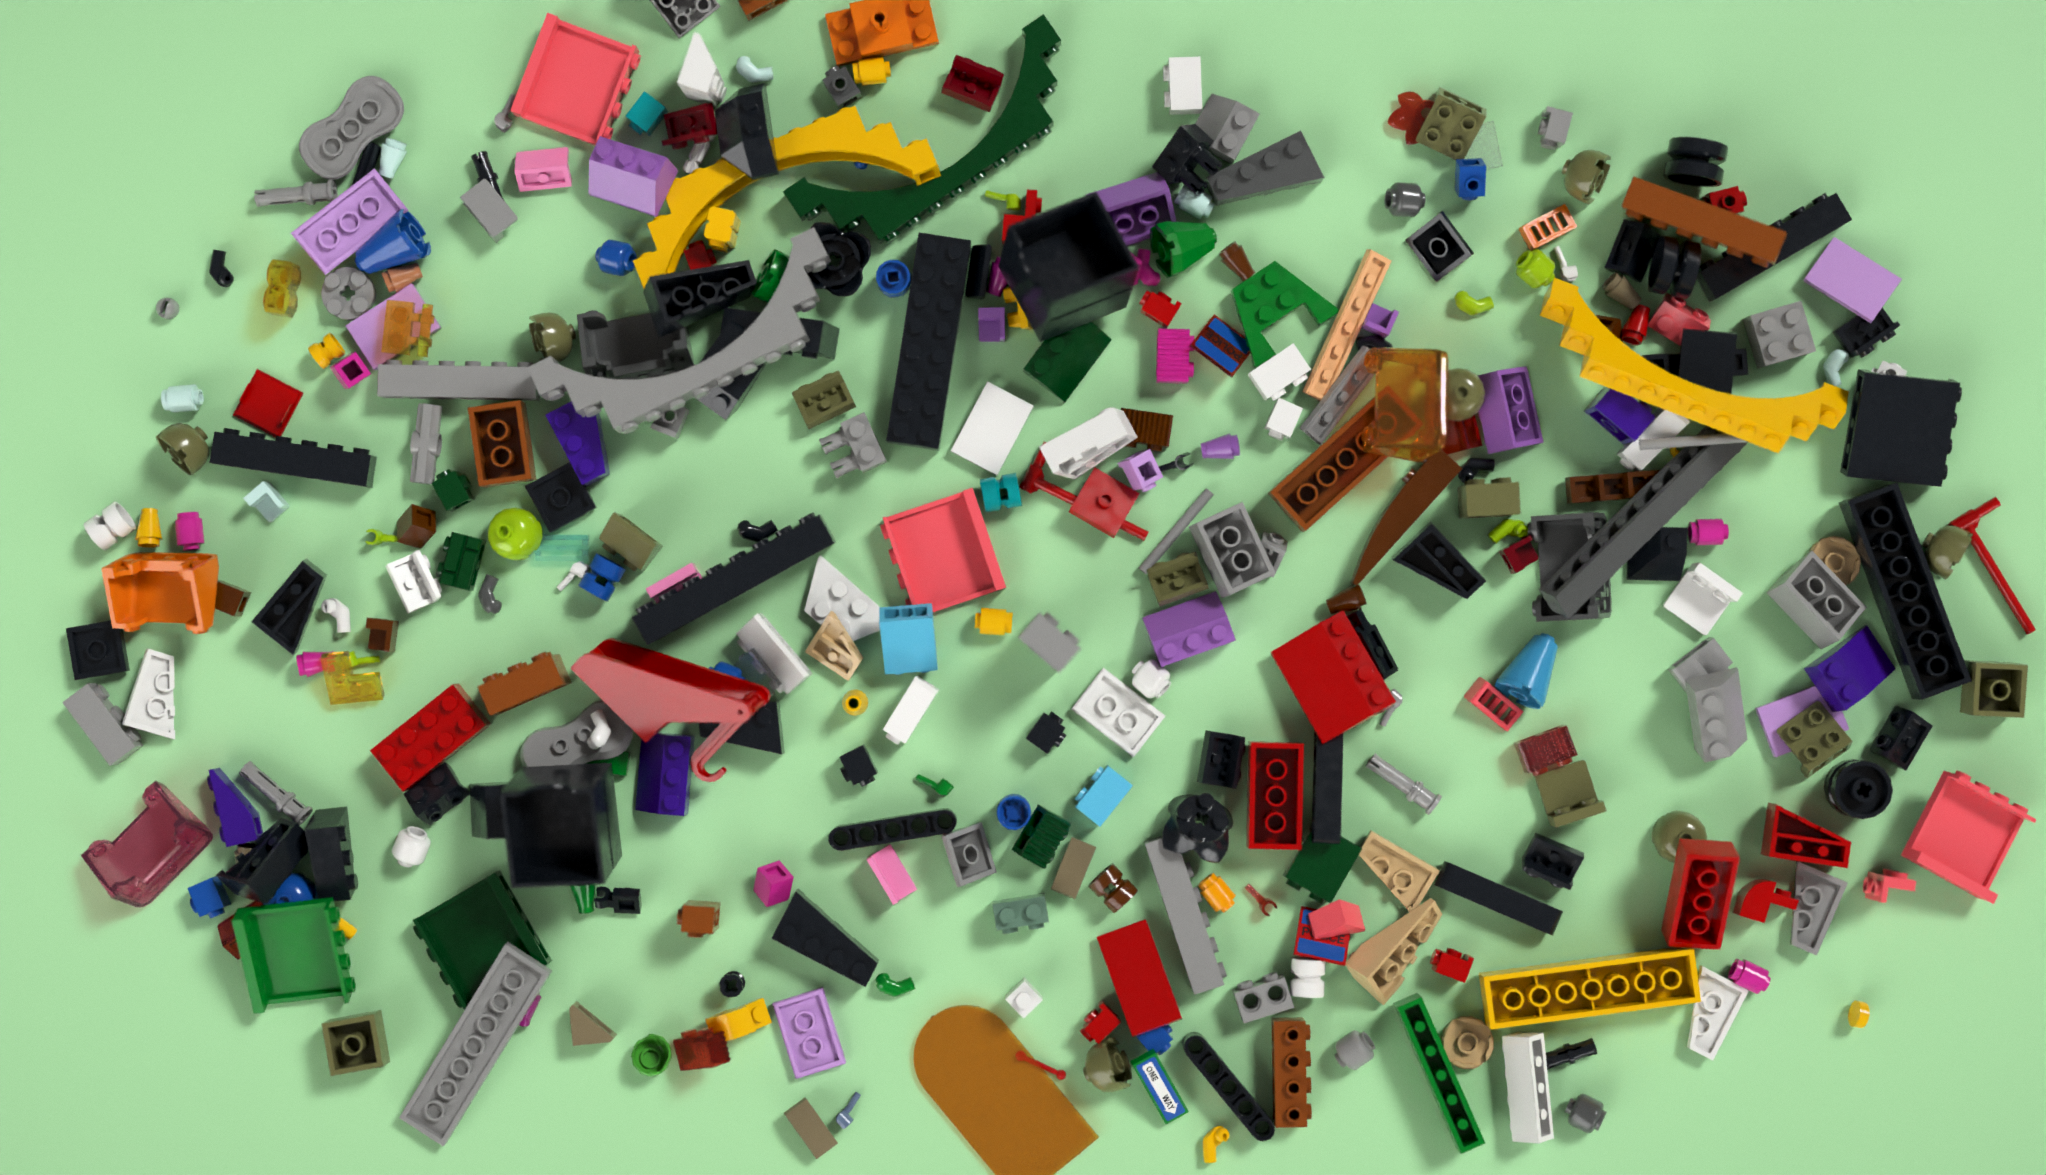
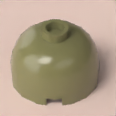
M1584 150L1576 154L1572 160L1568 159L1562 169V174L1565 175L1564 184L1567 192L1577 200L1588 205L1595 200L1591 197L1594 190L1599 193L1607 178L1610 165L1606 164V160H1611V157L1599 151Z
M550 312L530 316L529 319L533 323L529 324V330L536 352L540 350L544 357L539 360L541 361L552 356L559 363L566 359L573 347L572 340L576 339L572 324L567 325L561 316Z
M1455 368L1447 370L1437 378L1432 386L1431 400L1433 407L1447 420L1459 422L1469 419L1479 412L1484 403L1485 390L1483 382L1475 373L1467 369Z
M176 423L168 426L156 436V440L165 453L168 451L173 457L171 460L188 475H193L206 463L209 456V447L205 440L208 437L200 427L192 428L188 424Z
M1957 526L1942 527L1935 534L1929 532L1922 546L1926 548L1924 555L1930 571L1946 580L1954 571L1951 569V566H1955L1963 557L1973 534Z
M1677 810L1660 817L1654 825L1652 832V841L1658 854L1674 863L1679 838L1707 840L1706 830L1701 821L1688 812Z
M1113 1037L1102 1040L1099 1044L1096 1043L1089 1049L1085 1059V1067L1083 1068L1084 1076L1088 1082H1091L1099 1090L1109 1093L1130 1087L1131 1084L1127 1083V1080L1132 1079L1128 1057L1124 1050L1121 1053L1119 1052L1116 1045L1120 1043Z

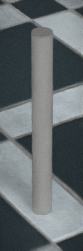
M1727 433L1641 439L1639 440V449H1664L1745 443L1747 441Z
M1206 488L1140 565L1139 569L1143 573L1147 574V569L1157 563L1213 497L1214 494Z

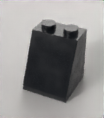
M508 782L469 784L472 837L483 839L505 838L500 792Z

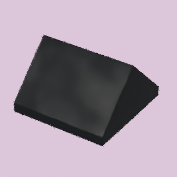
M1443 211L1405 240L1436 282L1474 254Z

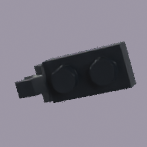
M1362 609L1349 614L1347 617L1383 680L1397 672L1398 667L1376 625H1371L1368 622Z

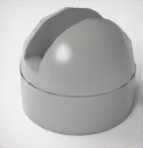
M162 298L156 304V311L162 318L173 319L179 313V305L174 299ZM166 301H168V304L165 309V314H163L162 312Z

